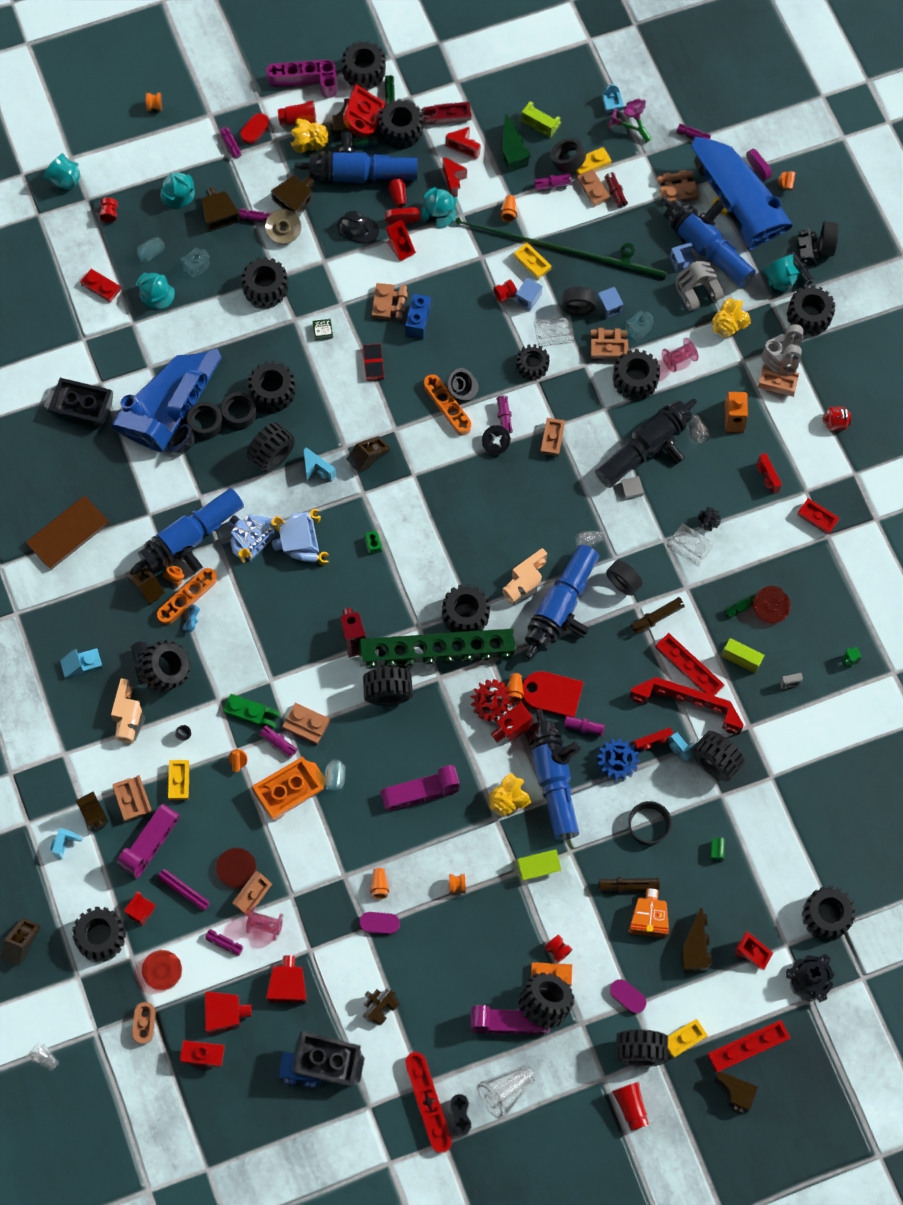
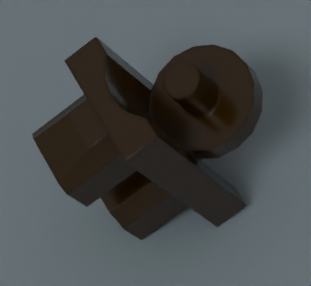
M378 989L373 994L367 991L364 995L368 999L363 1005L367 1008L370 1006V1008L362 1017L381 1026L387 1019L381 1012L382 1008L386 1006L393 1012L400 1004L394 996L396 993L392 989H385L382 994Z

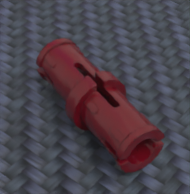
M611 172V177L609 173L606 174L604 179L609 186V193L614 197L617 207L622 208L621 204L623 207L627 206L628 201L622 192L623 187L619 185L615 173Z

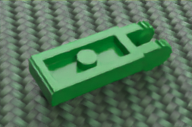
M231 693L223 710L227 715L258 726H268L271 729H275L276 723L264 719V715L267 714L279 718L281 714L277 710L267 708L265 705Z

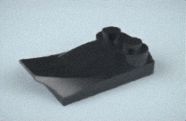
M59 378L57 385L51 388L44 407L48 412L85 421L93 427H99L105 423L108 417L114 393L111 389Z
M301 1031L295 1045L292 1073L298 1076H306L353 1087L354 1084L361 1080L365 1058L360 1051L361 1045Z

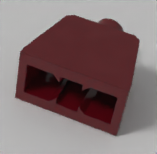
M346 608L342 611L343 615L340 617L348 658L359 656L358 643L360 639H366L360 614L358 612L354 613L353 608Z

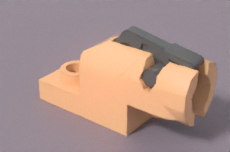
M543 548L512 570V577L514 579L502 588L504 596L512 605L537 593V587L540 585L542 578L537 569L543 567L547 559V552Z
M121 679L111 713L113 721L117 722L115 737L121 742L134 743L143 726L145 716L142 714L140 703L130 700L132 687H130L129 680Z

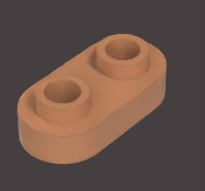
M148 1002L138 1004L134 1012L132 1035L134 1040L141 1045L151 1042L154 1036L156 1011L153 1005ZM144 1011H149L147 1017L142 1016ZM142 1031L147 1032V1036L144 1038L140 1037Z

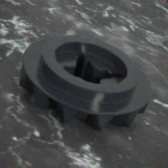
M490 426L482 436L483 448L492 455L505 453L510 447L511 437L509 431L503 426ZM493 435L496 437L502 436L499 440L500 445L492 444L495 440Z

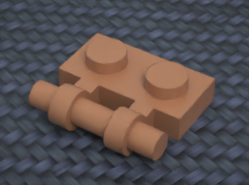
M682 170L676 174L665 173L664 176L657 177L658 184L665 183V186L660 187L661 197L669 199L672 203L678 199H681L683 202L698 200L699 194L695 181L688 182L687 180L688 178H693V171L686 172ZM680 180L681 182L679 184L672 185L671 181Z
M376 283L372 318L390 320L391 314H396L395 319L402 320L406 312L404 305L408 297V292H406L407 286L400 285L399 291H394L393 284ZM393 299L398 300L396 306H392Z
M604 328L591 330V337H598V339H591V359H618L621 354H627L628 339H621V337H627V330H620V328H614V330H604ZM604 337H614V339H604Z

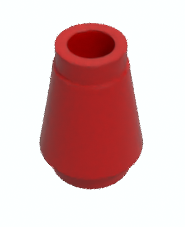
M401 179L390 181L388 183V190L396 207L405 206V183Z

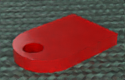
M356 84L352 89L343 113V121L346 127L359 137L370 136L378 126L380 110L384 108L386 103Z
M544 671L534 672L523 683V699L529 707L535 710L542 709L543 712L575 718L584 681ZM533 684L537 687V691L531 693L527 691L526 687Z

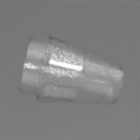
M692 416L693 418L689 421L692 439L697 444L707 442L710 438L709 430L700 419V416Z
M602 530L580 531L575 536L577 547L579 545L592 547L604 542V532Z
M39 1042L28 1054L31 1061L49 1069L51 1072L59 1063L45 1044L42 1045Z

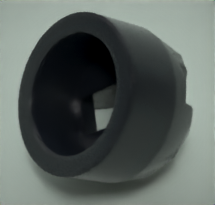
M187 725L177 727L175 730L176 738L180 741L188 740L191 737V729ZM180 730L187 736H182L180 733H178V731Z

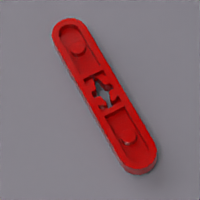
M412 1052L406 1057L405 1065L431 1147L437 1153H446L451 1148L452 1140L426 1059L421 1053ZM424 1092L427 1093L430 1100H434L432 1103L433 1113H430L427 1105L423 1106L422 1104L425 1102Z

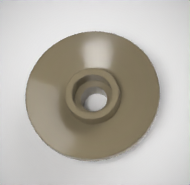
M276 210L266 220V233L276 243H291L300 235L301 221L290 210ZM282 227H286V228H287L286 231H281L280 229H281Z

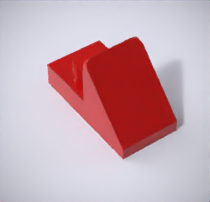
M470 127L446 134V147L478 159L480 155L481 144L475 140H469Z
M442 158V169L449 193L452 197H457L458 189L461 188L459 180L467 178L468 170L448 158Z
M402 220L385 228L390 239L387 243L400 261L416 253Z
M745 931L736 948L737 957L749 960L760 970H765L773 955L771 950L747 931Z

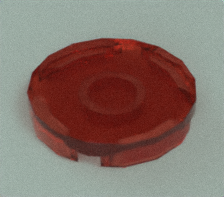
M766 586L759 590L754 597V611L758 618L765 623H779L790 613L791 603L789 596L780 587Z
M243 848L226 850L219 857L216 866L218 877L222 883L231 888L245 886L257 868L254 857Z
M168 950L152 952L142 964V976L145 983L156 991L172 989L182 977L183 968L180 959L176 954Z

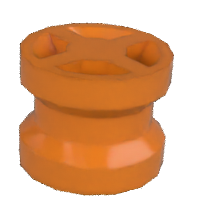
M146 93L147 111L152 109L162 110L161 93L156 95Z
M449 874V894H454L455 892L466 894L465 874H460L459 876Z

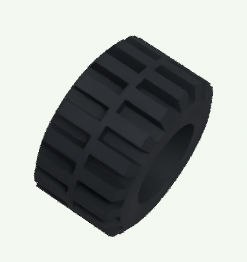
M359 41L357 44L354 42L351 47L348 46L346 51L343 52L342 74L345 81H348L350 86L357 84L363 89H372L374 85L378 86L379 82L384 80L386 74V58L380 46L377 47V44L374 42L370 44V41H366V43ZM359 63L371 64V66L367 68H361L356 65Z
M397 99L396 102L392 100L390 104L386 103L379 114V133L381 138L384 139L386 144L390 143L391 147L395 145L400 149L401 146L408 148V145H415V141L418 142L423 133V114L419 106L415 107V103H409L407 99L404 101ZM396 121H406L409 124L404 127H398L393 123Z
M264 257L262 260L256 258L255 262L253 260L250 261V266L246 265L244 267L245 271H242L241 278L243 293L246 295V299L248 301L251 300L252 305L258 304V307L261 308L262 305L270 308V305L276 306L277 302L281 303L288 291L286 269L282 267L279 261L276 263V260L273 258L271 260H268V257ZM263 278H268L274 281L273 284L267 287H261L255 284L258 280Z
M812 285L811 288L804 286L803 290L799 288L796 293L794 292L787 310L788 323L791 322V325L801 326L805 336L807 334L814 336L815 333L818 335L822 334V331L828 329L833 319L836 306L835 302H833L834 298L828 296L829 292L827 290L824 292L822 287L818 289ZM811 306L817 309L820 314L810 315L802 308Z
M635 349L634 352L629 350L627 354H621L620 358L616 360L612 381H614V388H617L619 394L623 393L624 398L628 396L630 400H634V398L642 400V397L646 399L655 392L660 377V365H657L658 360L656 358L653 359L651 353L648 355L645 350L639 352V349ZM639 370L646 377L641 380H635L630 378L627 372Z
M265 361L264 365L258 364L257 369L253 368L252 374H249L248 387L249 395L254 399L257 408L261 409L263 407L266 412L268 410L276 412V409L284 410L283 406L288 407L290 402L294 400L296 392L295 380L292 371L290 372V368L288 366L284 367V364L281 362L276 364V361H272V363ZM272 381L282 385L280 389L273 392L262 388L264 384Z
M273 422L264 427L254 437L248 447L247 458L264 473H268L281 465L289 456L295 444V437L278 422Z
M461 584L458 585V589L453 587L451 593H446L445 599L442 602V620L445 622L446 628H450V632L484 630V625L487 626L490 616L489 598L484 596L485 592L483 590L478 591V587L475 585L474 588H471L470 584H466V587H463ZM461 604H470L476 608L477 613L471 617H462L455 612V608Z
M162 640L146 647L141 652L142 656H139L137 660L140 662V664H137V669H140L138 675L139 677L142 676L143 684L147 683V687L149 689L154 688L156 692H166L185 683V680L189 677L188 672L191 671V667H189L191 659L187 658L189 654L187 651H183L184 647L182 645L178 646V642H171V640ZM160 657L167 661L169 675H166L160 669Z
M383 667L365 673L363 675L364 700L370 704L381 706L397 705L409 701L413 697L411 672L398 667Z
M707 731L692 748V754L697 763L711 776L723 782H730L745 764V759L740 750L729 739L714 731Z
M824 886L820 887L819 890L816 889L809 896L803 906L802 916L804 917L803 924L808 926L806 928L807 931L814 932L812 936L817 937L818 935L820 940L828 938V941H832L834 938H841L850 929L856 917V914H854L856 907L852 906L853 899L847 898L849 895L847 892L843 894L841 893V888L834 890L833 886H829L827 889ZM830 904L834 906L839 913V921L836 923L824 921L818 913L819 905Z
M95 907V910L89 908L86 914L82 912L79 915L81 918L75 920L76 926L72 929L74 934L72 935L73 941L79 952L86 959H93L95 962H99L102 959L104 962L108 961V957L112 959L116 957V952H121V946L125 944L126 932L121 919L114 911H109L106 907L103 909ZM106 925L111 929L110 936L105 942L92 944L88 941V934L93 927Z
M545 972L540 973V975L538 973L534 974L533 977L529 978L519 995V1010L523 1011L522 1015L527 1017L530 1023H535L537 1027L542 1026L544 1029L559 1027L574 1005L575 997L571 993L572 989L567 986L565 981L560 980V977H555L551 973L547 975Z
M643 1029L619 1032L616 1037V1060L631 1066L650 1067L663 1065L668 1062V1036L662 1032Z

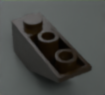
M699 908L680 953L682 973L707 972L709 966L712 965L711 954H707V946H709L710 940L709 934H705L707 914H703V908Z

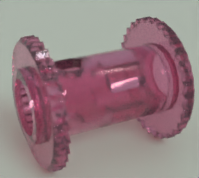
M684 338V345L671 352L667 349L662 350L663 361L666 367L673 373L677 371L678 364L689 358L696 362L699 358L698 351L689 338Z
M253 906L247 918L246 933L249 934L253 928L273 934V941H276L283 927V913H280L277 919L256 913L257 906Z

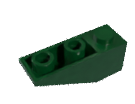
M506 114L502 160L510 173L527 167L531 156L528 148H525L523 145L521 134L516 132L515 122L510 120L508 114Z

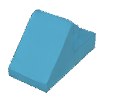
M308 448L304 449L307 481L316 471L322 478L332 481L336 477V468Z
M97 648L79 654L77 649H75L60 660L65 679L103 668Z

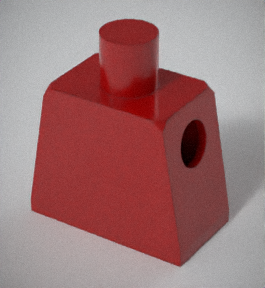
M520 702L496 721L499 728L492 732L491 736L496 743L505 737L511 742L528 731L530 726L535 724V721L523 703Z
M284 955L282 966L273 967L267 993L268 1003L307 1004L302 967H295V956Z
M205 992L207 1034L239 1028L240 1017H252L251 1004L240 1005L238 995Z

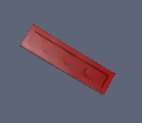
M670 633L655 645V648L700 691L715 696L724 688L725 684Z
M779 1020L707 1055L715 1072L718 1073L790 1040V1036L782 1020Z

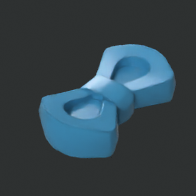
M192 604L187 609L188 618L183 626V630L191 633L196 628L195 623H198L196 616L200 608L197 605Z

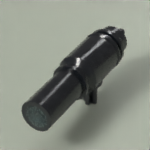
M693 398L686 404L676 400L673 404L665 405L662 409H659L658 412L632 433L631 440L627 439L624 443L625 445L595 469L597 478L603 485L611 488L627 473L637 469L644 463L646 457H654L659 451L662 453L666 451L676 464L680 463L686 457L675 446L674 442L676 440L672 436H678L686 429L687 423L693 418L690 409L694 407L697 400Z

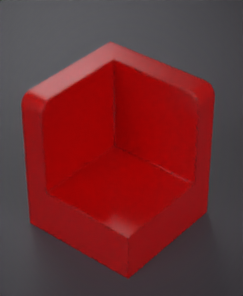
M137 891L124 912L127 917L143 926L156 906Z

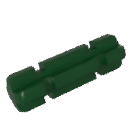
M393 75L385 76V99L387 104H390L392 100L395 102Z
M372 135L370 138L353 137L352 146L354 148L378 145V137L376 135Z
M753 593L748 598L745 597L734 603L733 606L725 608L724 613L727 618H732L736 613L739 614L750 608L751 605L754 606L759 603L760 599L756 593Z

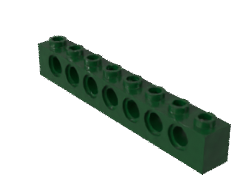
M513 628L360 639L358 643L360 667L366 666L367 669L377 668L378 665H385V667H395L397 664L413 666L420 662H423L425 665L434 664L435 661H442V663H452L454 660L469 662L475 658H480L482 661L490 660L492 657L508 659L516 651ZM490 642H495L498 648H492ZM471 644H477L479 646V650H474L471 647ZM452 645H458L461 651H454ZM433 646L440 647L442 652H435ZM418 647L423 653L417 654L413 648ZM394 649H401L404 655H397ZM376 650H381V651H383L384 656H383V657L377 656L376 653H375V651H376Z

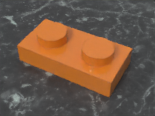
M531 963L532 977L537 973L539 975L543 972L547 975L551 973L553 976H558L561 978L560 980L565 981L567 986L572 985V964Z

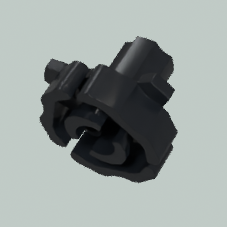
M823 954L820 958L807 955L804 959L805 964L797 970V967L803 962L802 959H798L792 968L786 970V978L790 979L789 984L794 994L800 992L796 985V980H798L799 985L804 990L814 992L812 995L803 992L800 996L802 1000L814 1001L817 999L819 1003L827 1000V994L833 987L831 980L834 977V973L829 965L831 958L826 954ZM827 980H829L830 982L828 983L827 988L823 990L824 986L827 983Z

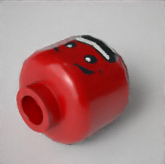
M829 407L827 413L823 414V424L827 425L830 431H844L851 425V412L847 411L845 407Z

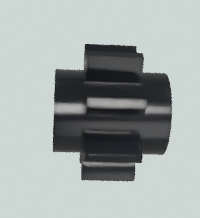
M707 507L706 511L701 510L698 515L700 528L712 532V528H718L720 525L721 517L719 511Z

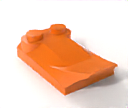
M302 756L254 784L252 790L266 814L273 821L282 818L286 812L323 791L327 780L315 762H309Z

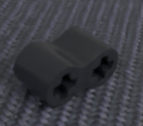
M463 1094L453 1096L450 1102V1109L454 1114L452 1129L455 1135L459 1137L466 1136L471 1130V1120L467 1116L469 1101ZM458 1100H461V1104H465L461 1110L458 1109V1106H454ZM460 1121L467 1125L463 1131H461L460 1127H456Z

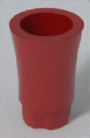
M314 100L298 105L286 106V108H279L278 119L280 126L296 125L297 119L317 123Z
M639 1082L612 1091L622 1110L625 1121L628 1122L630 1131L649 1125L648 1118L645 1116L647 1112L643 1103Z

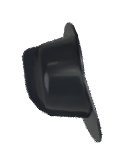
M357 211L347 212L337 222V230L341 236L361 243H370L379 235L378 224Z

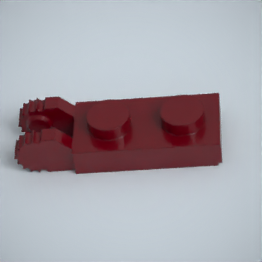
M469 101L435 104V106L421 109L422 114L425 116L423 118V124L425 125L472 120Z

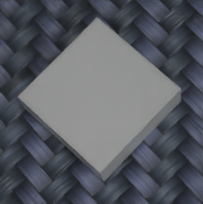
M639 476L621 480L620 483L625 499L644 495Z
M802 674L783 676L780 681L781 689L800 686L803 680Z

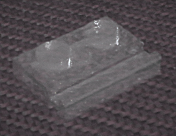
M570 316L534 320L538 347L574 343L575 338Z
M683 523L667 544L668 548L698 567L714 546L713 542Z

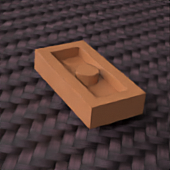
M593 169L577 176V181L594 207L610 200V195Z
M547 417L540 454L559 457L565 420Z
M255 871L232 904L249 917L272 883L260 872Z

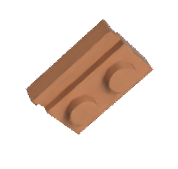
M764 364L758 388L794 397L799 373L790 376L776 374Z
M295 702L282 728L318 745L330 723V718Z
M140 775L112 784L125 822L152 813Z

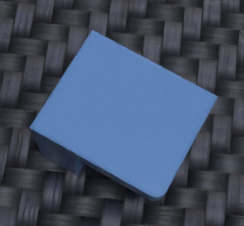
M692 243L671 249L670 259L676 272L682 271L690 264L696 262L692 255Z
M526 278L516 293L515 303L531 311L542 295L543 286Z
M615 287L599 292L598 296L604 306L603 315L605 319L622 313L624 304Z

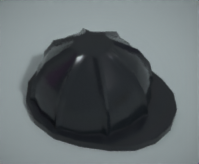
M455 369L447 378V389L454 398L470 400L477 395L479 389L478 382L467 369Z
M183 424L175 430L167 445L169 453L186 452L192 448L195 442V435L191 425Z

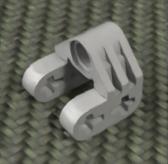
M696 261L676 277V288L689 311L700 307L693 287L704 284L713 301L724 297L723 289L708 262Z
M790 325L785 335L780 334L766 342L761 358L774 373L787 376L796 373L801 360L802 350L800 344L803 339V328L799 325Z

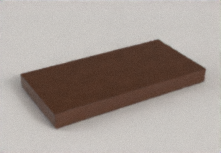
M84 495L27 540L26 545L51 571L110 523Z

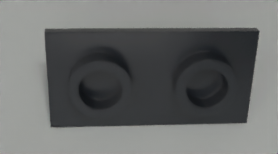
M808 226V231L801 230L798 234L800 248L806 247L800 249L801 261L806 265L814 261L815 265H818L817 258H820L818 248L815 247V242H818L817 234Z

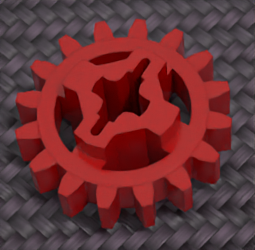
M487 679L485 680V685L479 683V690L473 689L476 695L471 696L474 699L471 706L476 707L473 712L479 714L478 718L480 719L485 718V721L488 722L492 719L496 722L498 716L501 718L504 712H509L507 707L513 705V703L509 702L513 695L507 694L510 688L505 687V683L501 681L498 682V680L493 679L491 682ZM491 688H497V689H498V690H494L493 692L490 691ZM486 710H487V711L492 710L493 712H492V713H486L485 711H486Z

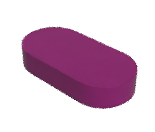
M756 149L746 152L748 162L761 179H769L772 176L771 168Z
M366 912L360 918V927L366 933L392 935L399 930L400 920L392 913Z
M622 979L615 980L612 983L610 994L618 1003L633 1014H639L644 1011L647 1004L646 998L638 990Z

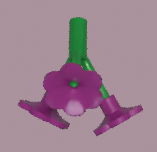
M635 99L627 102L624 107V115L634 117L639 127L625 123L622 119L617 118V109H615L607 130H610L614 124L622 125L638 131L646 143L652 140L643 127L640 116L646 108V100Z

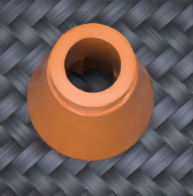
M513 195L505 197L499 214L504 222H513L517 217L516 198Z
M513 673L509 678L507 687L510 688V691L507 694L513 695L509 702L517 704L524 698L522 676L518 673Z
M375 868L373 869L370 893L374 899H385L390 892L385 869Z

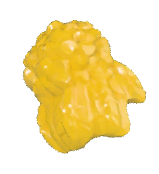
M297 119L296 128L291 130V134L295 138L294 142H291V146L299 153L306 152L307 150L322 149L325 143L328 142L326 127L320 123H310L303 119Z
M728 298L724 301L720 311L712 319V329L715 334H719L724 338L730 337L735 331L745 329V327L751 324L749 314L741 310L743 305L741 300Z
M513 773L506 775L502 779L501 785L489 794L490 809L497 812L499 816H506L517 808L523 809L528 804H531L528 793L521 790L524 780L516 778Z

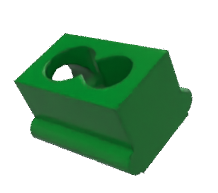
M377 531L365 533L364 540L368 554L383 551ZM371 538H374V539H375V544H376L377 546H375V547L371 546V545H372V540H371Z
M858 647L852 649L847 648L843 658L847 667L851 668L859 663L862 656Z
M712 838V861H724V838Z

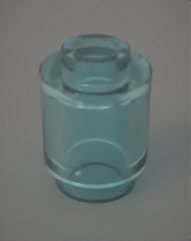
M152 237L138 246L137 254L142 261L149 262L163 252L165 245L159 237Z
M332 760L326 764L325 784L328 790L339 791L345 785L346 766L339 760Z

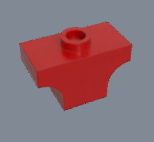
M183 1040L180 1062L190 1064L192 1067L210 1069L222 1067L225 1046Z

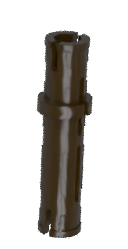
M677 597L652 613L644 614L643 618L630 624V627L633 628L632 631L637 635L649 627H654L657 622L685 608V605L681 604L683 600Z
M616 877V879H599L598 888L599 892L617 891V893L647 889L659 890L660 881L659 878L622 879L621 877Z

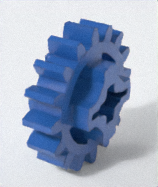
M612 738L611 744L605 742L604 748L600 747V754L597 755V760L600 762H598L597 766L603 767L601 773L607 772L608 779L614 776L615 781L618 780V777H621L624 781L626 775L632 777V771H637L638 767L636 765L640 762V759H637L639 752H634L635 745L628 746L629 740L622 743V738H619L618 742H615ZM606 754H608V757L610 758V760H608L607 763L605 760ZM629 756L631 757L630 766L628 765L629 763L627 761Z

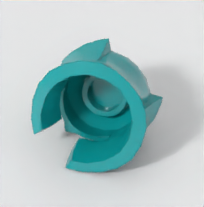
M61 153L45 169L41 179L54 183L59 188L72 189L80 179L79 163L69 161L64 153Z
M169 173L160 191L162 202L171 208H182L188 205L195 196L194 182L189 174Z
M436 187L430 189L424 195L425 204L421 209L424 222L428 220L431 214L432 217L443 216L437 217V228H443L452 224L456 217L455 206L457 204V197H452L448 191L443 189H436Z
M793 254L782 257L761 269L768 277L769 288L774 287L780 291L792 289L798 274H800L794 266Z
M145 272L136 283V287L140 289L142 302L149 308L163 309L169 306L174 299V288L167 283L164 275L157 273L148 274Z

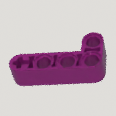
M330 60L275 63L267 67V81L272 87L320 84L321 93L324 97L332 98L337 94L335 64Z
M448 765L438 769L435 775L382 789L380 793L385 810L393 811L455 794L460 790V782L455 766Z
M162 804L130 849L126 848L123 850L117 860L119 868L134 878H139L178 822L180 814Z
M480 1005L472 1006L470 1011V1032L544 1035L550 1034V1027L544 1029L542 1026H535V1023H530L528 1018L522 1015L523 1011L490 1010V1007Z

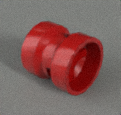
M113 198L101 199L99 219L107 223L116 221L118 202Z
M511 279L505 281L503 285L493 287L494 294L500 303L507 301L509 297H515L517 293L516 286Z
M559 934L544 947L548 953L554 955L557 963L566 958L573 950L563 942V938Z

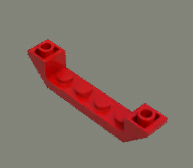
M658 677L633 687L629 698L634 702L647 704L653 690L658 695H669L679 702L687 701L693 703L695 707L711 709L716 714L724 713L726 715L722 729H725L730 734H740L744 726L731 701Z

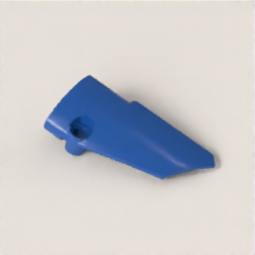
M695 137L691 148L705 167L704 175L725 208L729 212L733 211L742 224L740 235L750 250L784 234L792 228V222L781 208V201L770 193L731 146L718 141Z
M216 348L198 354L177 355L136 396L129 394L121 399L120 405L123 410L119 411L111 427L118 433L144 447L163 452L182 419L187 418L188 411L196 404L222 358L219 350Z

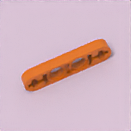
M434 374L426 376L424 379L425 391L453 429L459 435H467L471 431L469 417L438 376ZM430 381H431L432 383L435 382V387H436V389H437L436 392H435V388L433 387V385H429V382H430ZM440 394H444L447 396V400L439 401L437 397ZM450 408H455L458 413L456 415H449L447 411ZM460 422H461L463 425L466 424V428H465V429H464V427H460Z
M211 568L201 570L157 611L158 621L162 625L172 624L190 605L194 604L215 585L217 581L216 572ZM205 575H207V576H210V575H211L212 580H209V579H206V580H205V577H204V576H205ZM197 586L200 590L197 594L193 595L189 593L190 587ZM177 599H184L185 605L177 607L175 606V601ZM163 613H165V614H168V613H169L170 618H166V617L163 618V615H162V614H163Z

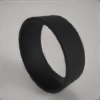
M645 801L639 803L631 810L628 825L630 833L636 841L645 845H654L668 836L672 827V819L670 813L663 805L654 801ZM643 809L658 811L666 821L664 836L657 841L640 839L631 828L633 816Z

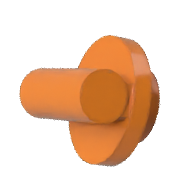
M783 172L779 176L778 184L782 190H792L795 172Z
M172 566L167 567L163 577L179 587L182 584L184 573L181 568Z
M240 749L232 750L228 756V760L232 765V771L239 772L240 768L244 767L248 762L246 753Z

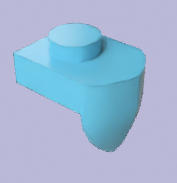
M610 84L602 95L606 113H612L615 109L622 111L624 110V104L620 90L616 85Z
M678 732L672 735L669 740L671 750L675 754L678 753L683 760L687 761L693 756L692 748L697 743L689 747Z
M60 828L56 839L53 838L50 850H52L54 857L62 859L68 840L81 842L83 839L70 830Z

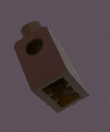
M292 176L271 190L272 201L282 209L290 210L300 217L313 199L310 188L315 183L309 176L303 181L299 180L296 176Z
M210 187L205 191L207 197L202 198V205L208 232L240 222L239 211L227 192L217 193L215 187Z

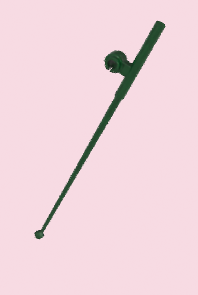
M460 217L455 219L457 225H468L591 258L602 263L666 278V271L631 263L630 259L635 254V247L631 243L622 245L621 260L463 222ZM629 248L631 249V252L626 253L625 249Z

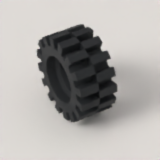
M530 344L527 345V348L525 346L522 347V350H519L517 355L518 373L521 372L522 377L526 375L528 380L529 377H532V380H535L536 377L540 379L542 375H546V371L548 372L550 356L547 354L546 349L542 350V346L536 348L537 344H533V347ZM530 357H535L540 361V364L537 367H530L526 364V360Z

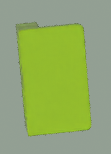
M731 638L721 657L755 674L765 656Z

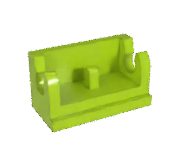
M530 101L525 109L522 110L521 122L551 138L561 125V121H559L561 118L557 116L553 119L532 106L534 103Z
M556 849L516 860L522 880L562 871Z

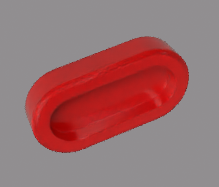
M263 113L255 114L241 130L242 141L247 144L257 142L269 127L268 116Z
M410 207L388 210L385 212L384 217L386 223L393 224L399 220H402L404 223L416 222L421 218L419 209Z

